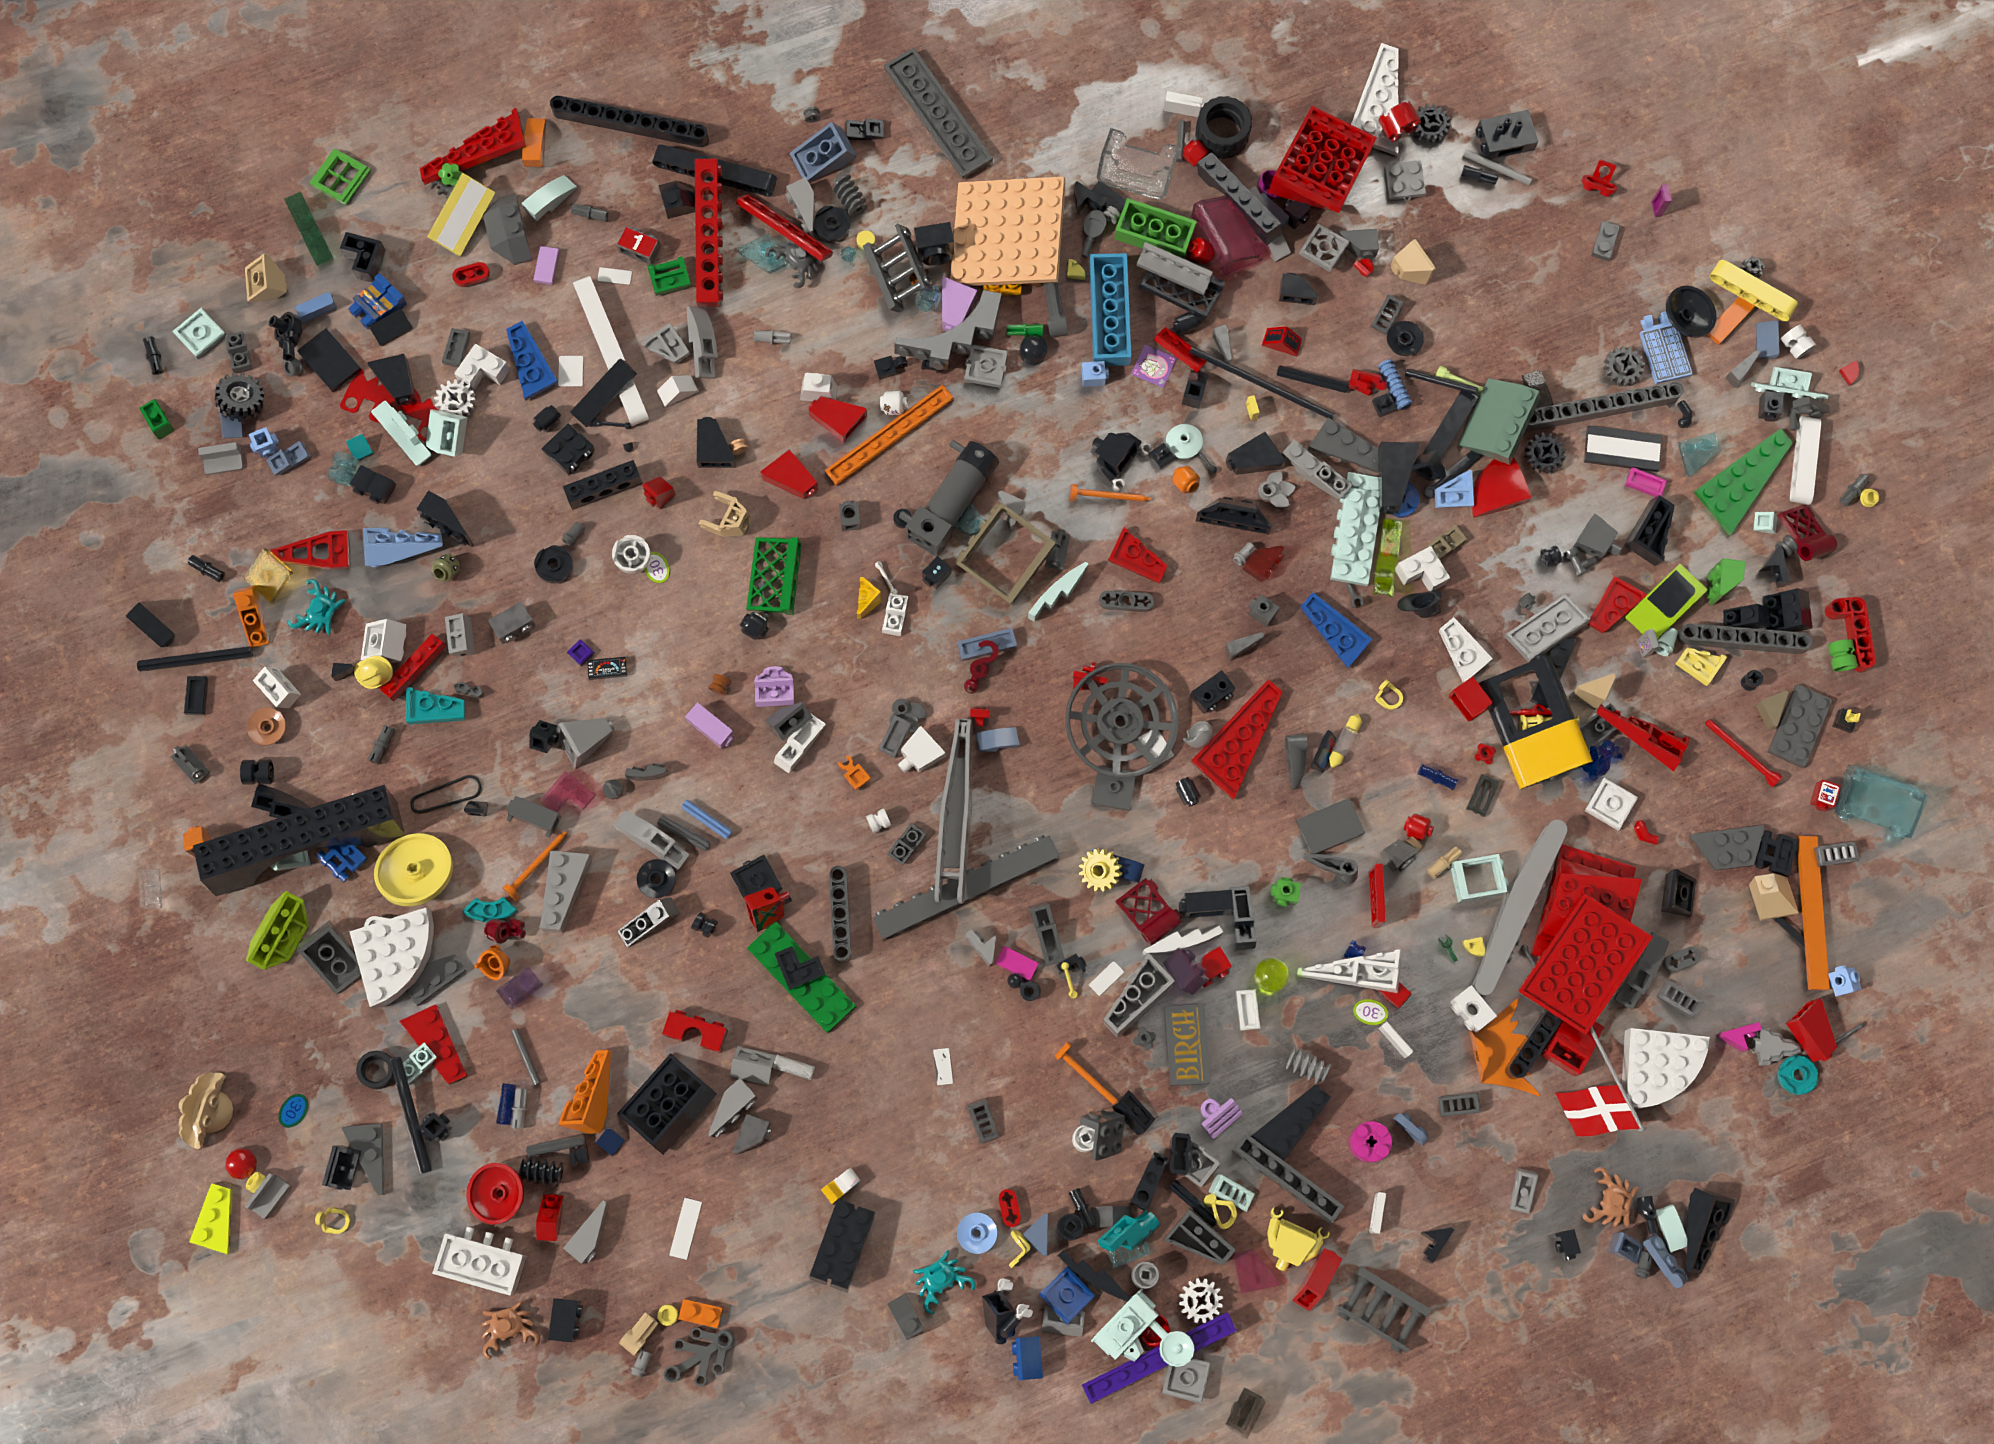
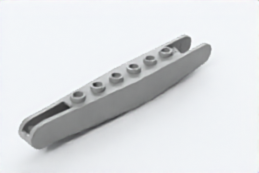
M957 718L955 722L954 738L941 803L935 880L936 903H940L942 899L943 879L959 880L958 902L963 904L965 898L972 815V719ZM964 739L966 740L965 758H958L960 741ZM944 868H960V872H944Z
M1553 820L1544 827L1507 890L1485 954L1472 984L1481 997H1486L1495 989L1506 963H1510L1514 956V952H1512L1514 946H1518L1523 935L1520 933L1523 928L1527 927L1530 921L1528 916L1531 910L1534 911L1538 904L1536 899L1539 893L1542 894L1545 889V879L1551 875L1554 869L1552 864L1567 834V826L1562 820Z

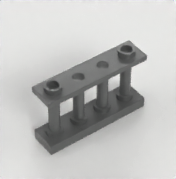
M897 223L895 227L898 234L879 246L868 242L863 245V249L889 310L899 313L904 310L902 302L908 296L921 288L930 293L934 290L931 286L932 280L926 274L913 244L910 230L908 227ZM901 241L905 250L884 262L881 256L882 252ZM908 257L911 266L891 278L888 272L889 268ZM915 272L918 282L898 294L895 289L896 284Z
M1358 1267L1354 1273L1358 1276V1283L1344 1308L1336 1305L1337 1315L1346 1321L1350 1318L1392 1344L1390 1348L1399 1354L1402 1351L1408 1353L1410 1349L1404 1346L1407 1337L1418 1318L1422 1316L1428 1317L1431 1309L1365 1268ZM1370 1283L1376 1287V1293L1360 1319L1352 1314L1351 1311L1364 1287ZM1388 1294L1394 1298V1303L1378 1330L1368 1322L1382 1297ZM1405 1305L1411 1309V1315L1397 1340H1394L1386 1335L1399 1309Z

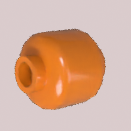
M1183 466L1175 469L1172 482L1182 493H1193L1200 485V477L1190 466Z

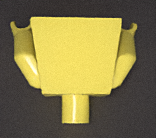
M1273 1207L1270 1212L1272 1219H1270L1267 1235L1269 1246L1273 1249V1255L1279 1258L1276 1267L1282 1271H1287L1290 1263L1300 1266L1302 1262L1306 1263L1316 1257L1324 1243L1323 1240L1329 1237V1231L1325 1233L1324 1237L1320 1234L1323 1227L1313 1233L1282 1219L1283 1209H1281L1280 1215H1275L1273 1212L1275 1207Z

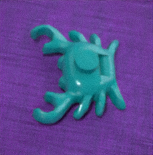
M308 579L306 584L312 583L314 588L308 590L307 593L316 595V597L310 600L311 603L308 609H306V617L296 614L298 622L293 624L291 620H287V624L293 629H298L310 623L305 627V631H310L317 626L315 630L317 634L325 626L326 632L329 635L331 634V619L335 610L337 611L346 600L341 599L336 602V592H333L330 598L328 587H324L325 594L323 595L318 581Z
M946 1250L938 1261L928 1267L913 1270L914 1274H924L917 1280L916 1285L925 1282L919 1295L921 1297L924 1296L925 1290H928L924 1309L931 1315L934 1314V1311L929 1309V1304L931 1302L939 1304L938 1299L934 1296L935 1292L942 1293L945 1288L952 1287L954 1281L959 1283L961 1290L964 1289V1283L967 1281L972 1284V1291L976 1288V1282L972 1277L956 1273L957 1271L965 1272V1268L951 1266L957 1263L958 1259H951L945 1262L948 1258L949 1250Z

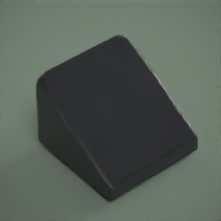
M333 663L331 677L335 681H339L354 674L355 667L352 664Z
M469 801L464 807V812L469 816H487L488 802Z

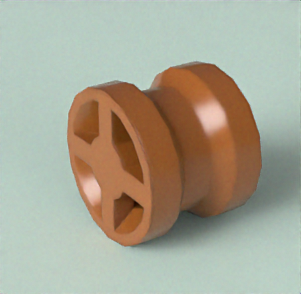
M715 673L713 675V682L709 684L708 689L725 696L727 693L726 688L732 681L723 675Z

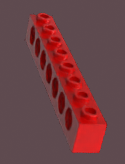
M695 159L696 303L698 307H720V301H723V290H720V283H723V272H720V265H723V255L720 254L719 248L723 247V238L719 236V230L723 229L722 218H719V212H722V200H719V194H722V183H719V176H722V165L718 164L717 159ZM706 177H713L711 182L704 181ZM708 194L714 196L711 200L704 199ZM708 212L714 213L711 218L704 217ZM708 230L714 231L711 236H706L705 232ZM707 248L714 249L711 254H706L705 250ZM707 266L714 267V270L711 272L705 271ZM707 284L715 285L712 290L705 289Z

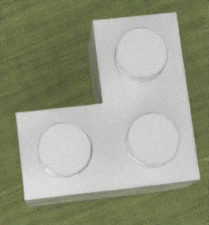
M475 344L454 374L458 382L464 381L466 386L470 385L474 391L484 376L500 385L510 369L506 361Z
M1431 546L1399 562L1395 568L1403 585L1420 577L1428 591L1436 590L1446 585L1450 579Z

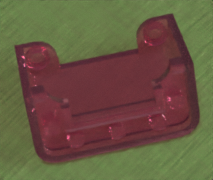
M1224 195L1194 203L1191 216L1193 220L1199 222L1200 227L1203 226L1217 253L1216 258L1223 265L1219 269L1223 277L1263 260L1265 252L1263 243H1259L1244 215L1228 197Z

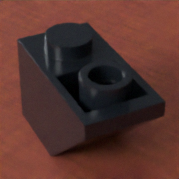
M1194 370L1190 371L1182 405L1200 409L1209 374L1197 373Z
M1752 604L1723 610L1724 626L1752 629L1770 627L1769 608L1760 604Z

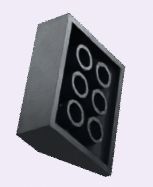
M670 1053L617 1114L649 1144L664 1155L717 1093Z

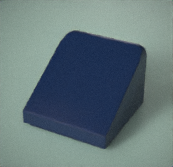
M608 1127L595 1143L613 1156L625 1140Z

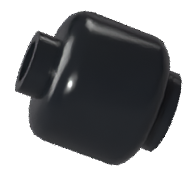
M756 612L746 613L739 625L742 627L741 632L753 640H757L760 636L764 638L769 630L766 627L767 619Z

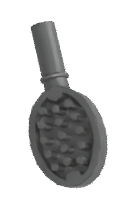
M1099 210L1090 212L1085 218L1083 232L1086 240L1081 253L1083 258H1088L1091 246L1094 243L1093 241L1099 239L1104 233L1106 218L1104 213Z

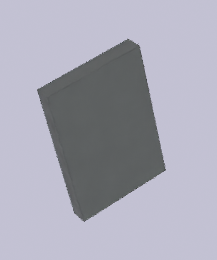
M1349 798L1296 820L1311 854H1318L1365 834Z

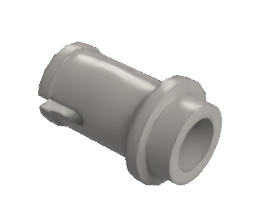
M1247 542L1238 553L1234 554L1233 561L1238 566L1245 565L1247 563L1246 560L1256 552V548H1253L1254 545Z
M640 1350L634 1367H631V1374L642 1378L644 1374L646 1375L645 1370L652 1354Z

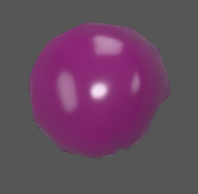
M1266 170L1261 174L1258 181V191L1260 194H1266L1271 200L1277 199L1280 196L1267 193L1276 171Z

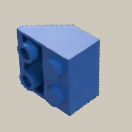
M1040 1336L1015 1338V1342H1011L1012 1355H1016L1017 1363H1013L1014 1376H1018V1380L1043 1378Z

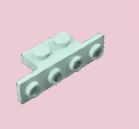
M1773 367L1769 385L1751 382V386L1756 387L1755 391L1765 392L1769 389L1774 390V392L1784 393V396L1785 392L1792 393V397L1803 398L1804 395L1811 396L1821 402L1822 398L1828 399L1829 396L1823 393L1808 391L1812 376L1810 372Z
M387 401L382 402L371 411L417 467L432 456L417 437L419 432L412 424L408 426L405 422L408 419L401 411L397 413Z

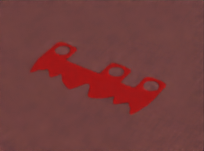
M364 369L359 371L350 382L340 403V408L356 413L364 398L375 402L372 410L382 402L387 401L396 411H401L406 415L422 420L417 430L419 432L417 437L426 441L427 438L421 435V430L429 425L430 410L439 411V409L433 406L431 398L422 403L420 394L414 389L417 401L409 405H398L382 384L378 386L376 377L366 381L363 376ZM347 398H355L357 405L354 408H347L345 405ZM370 412L369 419L381 424Z

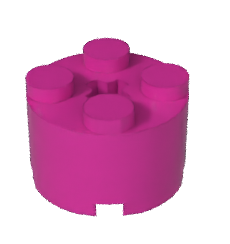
M1368 1121L1354 1128L1349 1136L1348 1145L1350 1152L1359 1161L1374 1163L1382 1160L1389 1154L1392 1138L1386 1126L1378 1122ZM1369 1138L1374 1141L1371 1147L1370 1144H1366V1140Z

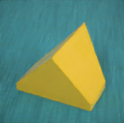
M860 577L857 619H862L882 603L881 592L864 577Z

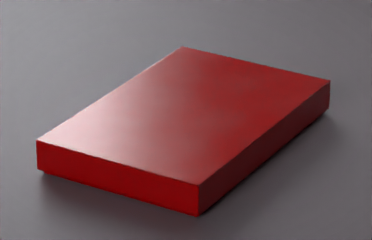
M1383 863L1375 864L1369 870L1371 924L1373 928H1380L1386 922Z

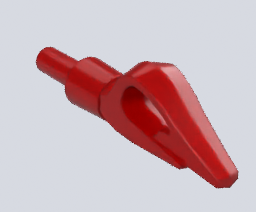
M1541 704L1534 705L1532 709L1521 708V710L1509 711L1510 715H1525V717L1536 715L1552 716L1551 711ZM1539 707V708L1543 709L1544 711H1543V712H1542V711H1538L1537 708Z

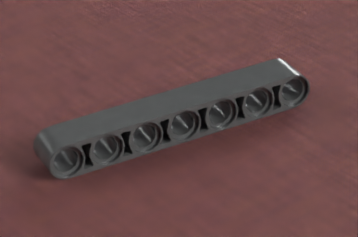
M1692 623L1684 625L1677 635V640L1684 645L1802 654L1813 643L1811 636L1807 633ZM1684 631H1688L1691 637H1687ZM1703 632L1708 633L1710 639L1705 638ZM1722 634H1726L1729 638V641L1725 640L1722 637ZM1741 635L1745 636L1748 642H1744L1741 639ZM1760 637L1766 640V644L1761 642ZM1779 639L1784 640L1785 645H1782ZM1798 640L1804 643V647L1799 645Z

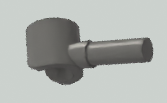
M1350 583L1346 584L1352 599L1350 606L1356 608L1354 600H1358L1360 606H1362L1363 599L1356 596Z

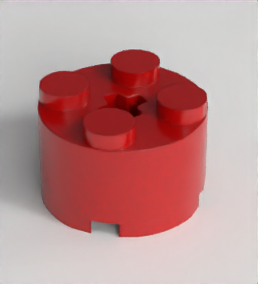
M1410 101L1394 106L1388 110L1389 113L1386 117L1383 114L1378 119L1386 136L1392 143L1398 141L1401 135L1405 133L1407 135L1417 130L1416 127L1421 124V119Z

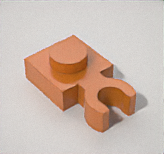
M847 755L846 759L849 761V764L844 766L839 761L838 765L841 770L847 771L844 777L854 790L857 791L869 782L871 778L859 763L854 767L852 758Z

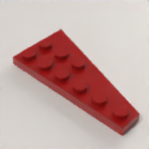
M517 108L512 109V114L506 118L503 116L498 118V122L491 127L486 126L463 141L464 144L457 149L455 147L449 149L450 153L443 158L437 157L419 168L424 185L442 179L439 177L438 172L445 163L458 165L459 171L467 170L472 166L485 163L490 159L503 156L508 152L526 146Z
M1269 679L1221 728L1207 746L1203 747L1191 760V763L1233 801L1282 694V691Z

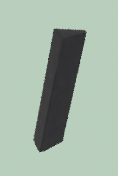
M618 359L570 413L585 427H588L637 373L625 360Z

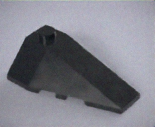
M1694 1187L1688 1205L1686 1271L1701 1274L1711 1255L1710 1247L1715 1240L1718 1241L1721 1236L1718 1232L1722 1224L1726 1225L1730 1218L1735 1199Z

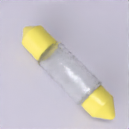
M1359 714L1350 716L1346 726L1342 729L1329 757L1332 768L1340 765L1343 759L1346 758L1362 724Z

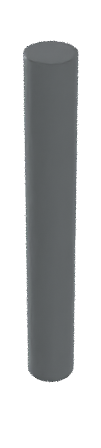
M514 1029L511 1033L533 1085H538L541 1081L519 1029Z

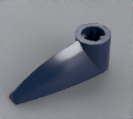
M1113 854L1115 858H1119L1118 864L1122 865L1119 868V872L1122 875L1119 877L1139 884L1145 865Z

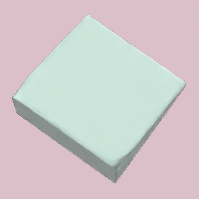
M1755 512L1753 530L1775 534L1777 526V515L1775 512Z

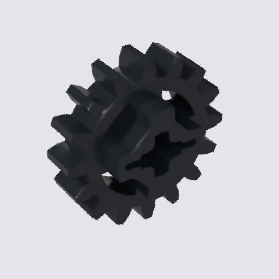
M1428 103L1425 105V108L1419 106L1416 112L1421 119V124L1416 127L1417 130L1414 132V135H1420L1419 140L1426 138V143H1428L1429 139H1432L1433 143H1435L1437 138L1442 140L1443 136L1447 135L1451 126L1449 123L1451 118L1446 117L1447 111H1441L1442 106L1436 108L1434 103L1432 107H1429Z
M1542 433L1540 438L1538 435H1535L1533 440H1529L1525 448L1527 453L1524 457L1529 458L1527 464H1533V470L1539 468V473L1545 470L1549 474L1551 469L1555 472L1558 467L1562 466V461L1566 458L1563 455L1566 449L1561 448L1564 444L1563 442H1557L1558 436L1553 439L1551 433L1548 437ZM1549 449V451L1547 452L1548 454H1546V455H1544V457H1542V455L1544 454V452H1546V451Z

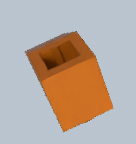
M255 585L235 590L233 597L249 646L253 648L269 644L262 607Z

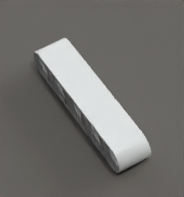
M1801 416L1798 421L1790 502L1810 505L1813 500L1821 419Z

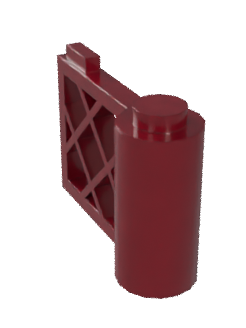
M1805 504L1780 512L1777 515L1797 543L1798 555L1802 560L1809 561L1832 553L1837 549L1836 538L1830 534L1826 535L1814 518V513ZM1800 511L1804 514L1806 519L1799 516ZM1786 516L1794 519V522H1790ZM1798 522L1805 524V528L1799 526ZM1810 527L1813 528L1816 531V533L1811 532ZM1797 532L1804 534V538L1802 539Z
M1145 878L1118 898L1115 903L1140 932L1147 944L1152 946L1182 924L1181 919L1183 917L1177 909L1173 910L1160 896L1156 891L1159 887L1152 879L1148 881ZM1144 885L1150 890L1149 897L1138 896L1139 889ZM1127 898L1135 899L1134 909L1126 908L1122 902ZM1137 900L1149 901L1148 910L1136 909ZM1151 901L1160 902L1163 908L1158 912L1150 911ZM1136 913L1147 914V920L1139 925L1135 920Z

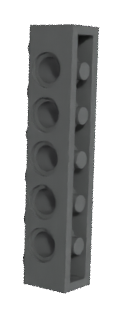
M1245 1133L1233 1148L1232 1152L1328 1223H1333L1344 1208L1343 1204Z

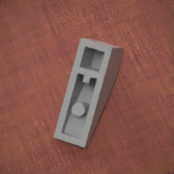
M604 1200L563 1247L581 1264L590 1263L596 1256L595 1251L599 1245L609 1205Z

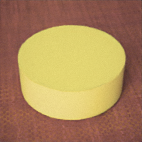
M862 231L857 235V245L860 249L864 250L863 245L868 242L875 245V237L870 231Z
M260 1172L253 1173L246 1183V1189L255 1193L264 1181L265 1176Z
M672 1305L662 1306L657 1315L659 1322L665 1326L673 1325L679 1316L678 1310Z

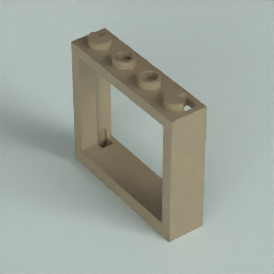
M1001 502L990 511L992 515L988 521L985 519L981 523L979 533L969 539L967 543L969 544L968 548L959 553V556L956 558L958 560L956 564L1013 605L1057 543ZM1004 512L1046 542L1009 594H1006L966 564Z

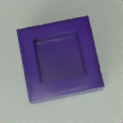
M580 639L567 651V654L582 666L594 654V651Z

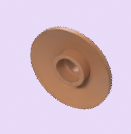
M273 708L258 709L249 717L247 722L249 737L259 745L266 746L278 742L286 730V721L283 715ZM271 725V729L266 731V726Z

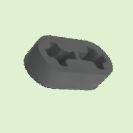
M1687 947L1665 957L1663 966L1668 972H1676L1694 965L1701 958L1700 951L1695 947ZM1689 952L1695 954L1693 961L1691 958L1685 960L1684 956L1688 955ZM1671 959L1673 961L1677 959L1680 960V962L1677 963L1675 967L1669 965Z

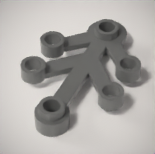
M698 1327L693 1328L690 1334L694 1340L702 1338L713 1341L707 1347L687 1343L683 1339L675 1340L673 1348L676 1351L684 1350L696 1354L677 1367H667L664 1371L665 1380L670 1383L678 1381L681 1373L701 1361L698 1375L695 1377L694 1382L699 1387L706 1385V1373L710 1356L716 1350H718L716 1363L712 1366V1372L715 1375H721L725 1370L723 1363L726 1351L732 1348L735 1343V1336L730 1330H720L715 1334L703 1331ZM699 1330L701 1332L700 1337H694L693 1332ZM727 1336L729 1339L728 1343L723 1344L721 1338ZM678 1341H681L683 1343V1347L681 1349H678L676 1347V1343ZM716 1365L722 1367L720 1373L715 1372L714 1368ZM671 1370L676 1371L675 1378L669 1376ZM699 1376L704 1378L703 1384L697 1382Z

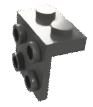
M1105 1107L1100 1111H1091L1089 1114L1081 1116L1080 1124L1095 1130L1092 1159L1098 1161L1121 1152L1125 1115L1114 1112L1112 1108Z

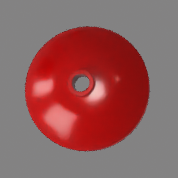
M490 1163L482 1166L472 1175L467 1186L466 1198L469 1209L478 1220L487 1224H502L509 1221L518 1213L523 1203L524 1186L521 1177L512 1167L503 1163ZM500 1190L503 1191L502 1197L499 1195Z

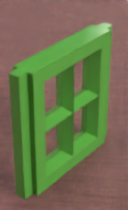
M333 149L309 184L342 204L347 205L371 170L337 149ZM339 159L347 163L340 174L332 170ZM350 166L359 170L351 181L343 177ZM329 173L338 177L330 188L322 184ZM340 179L349 184L342 194L333 190Z

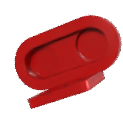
M1600 159L1593 175L1583 176L1581 180L1583 188L1588 191H1593V189L1600 190V194L1605 197L1615 194L1618 188L1610 180L1616 169V164ZM1602 166H1607L1610 168L1609 174L1605 175L1604 178L1600 177L1599 169Z

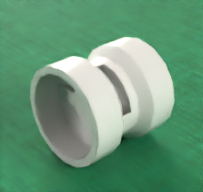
M884 809L879 810L877 816L876 814L866 816L873 834L879 832L881 826L884 828L891 826Z

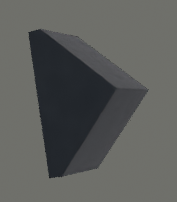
M1436 450L1419 455L1412 466L1414 472L1428 481L1446 477V472Z

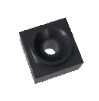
M950 222L914 228L915 248L922 263L928 266L945 264L952 259L954 254V238Z

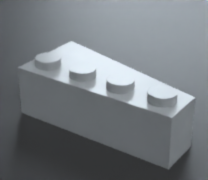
M550 851L540 929L544 932H564L575 900H577L580 887L593 858L590 854Z
M1147 953L1143 962L1125 986L1122 994L1104 1018V1025L1117 1039L1175 987V980L1149 953Z

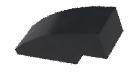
M259 783L251 805L253 808L270 812L269 816L274 818H281L311 808L285 792Z
M1249 886L1230 887L1234 905L1232 923L1236 950L1255 949L1257 941Z

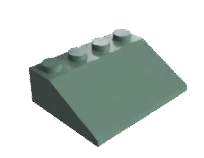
M1488 378L1458 446L1510 465L1540 400L1539 391L1521 384Z

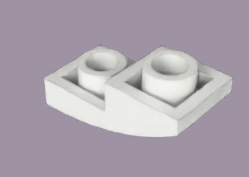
M889 594L882 633L901 636L908 596Z

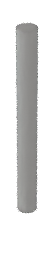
M1467 149L1464 152V157L1522 183L1530 185L1532 181L1530 177Z

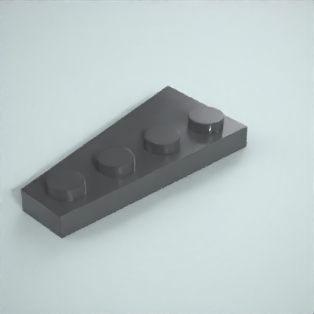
M1328 417L1308 449L1322 452L1326 456H1333L1341 459V461L1351 462L1358 467L1378 473V448Z

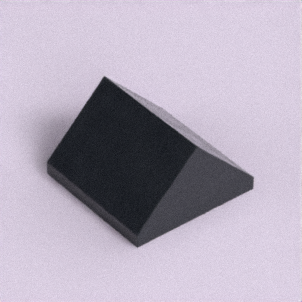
M1678 869L1668 872L1665 878L1661 912L1692 917L1696 879Z

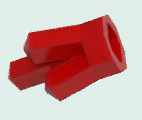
M1356 369L1352 370L1349 382L1350 389L1357 390L1367 396L1373 393L1372 388L1385 390L1388 385L1386 381H1381V375Z

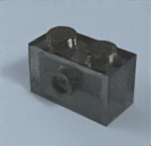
M1244 1387L1240 1397L1234 1402L1231 1414L1225 1425L1230 1430L1248 1439L1266 1401L1262 1396Z

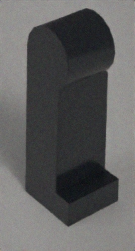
M1154 1151L1129 1204L1143 1211L1148 1209L1167 1163V1157Z

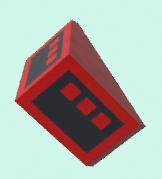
M1287 326L1267 328L1261 346L1297 357L1302 338Z

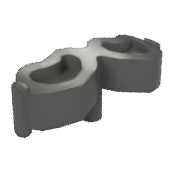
M458 682L453 686L457 693L469 694L477 699L483 697V692L479 686L469 688L464 682Z

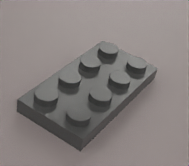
M1796 684L1767 753L1800 768H1804L1832 699Z

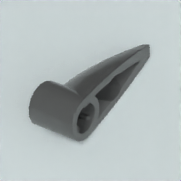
M1306 734L1285 736V750L1291 790L1298 788L1305 771L1308 748Z
M1304 853V860L1323 870L1341 875V879L1346 883H1353L1358 878V866L1353 860L1330 855Z

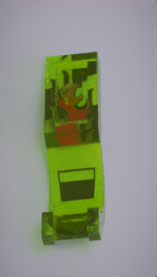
M1386 518L1383 520L1379 554L1374 575L1375 595L1379 593L1393 597V579L1399 554L1403 521Z

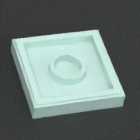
M202 308L172 331L197 359L226 335Z

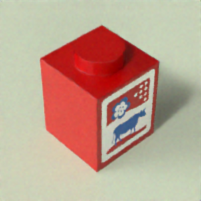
M1823 779L1815 785L1810 805L1816 806L1815 808L1820 811H1829L1834 808L1841 785Z

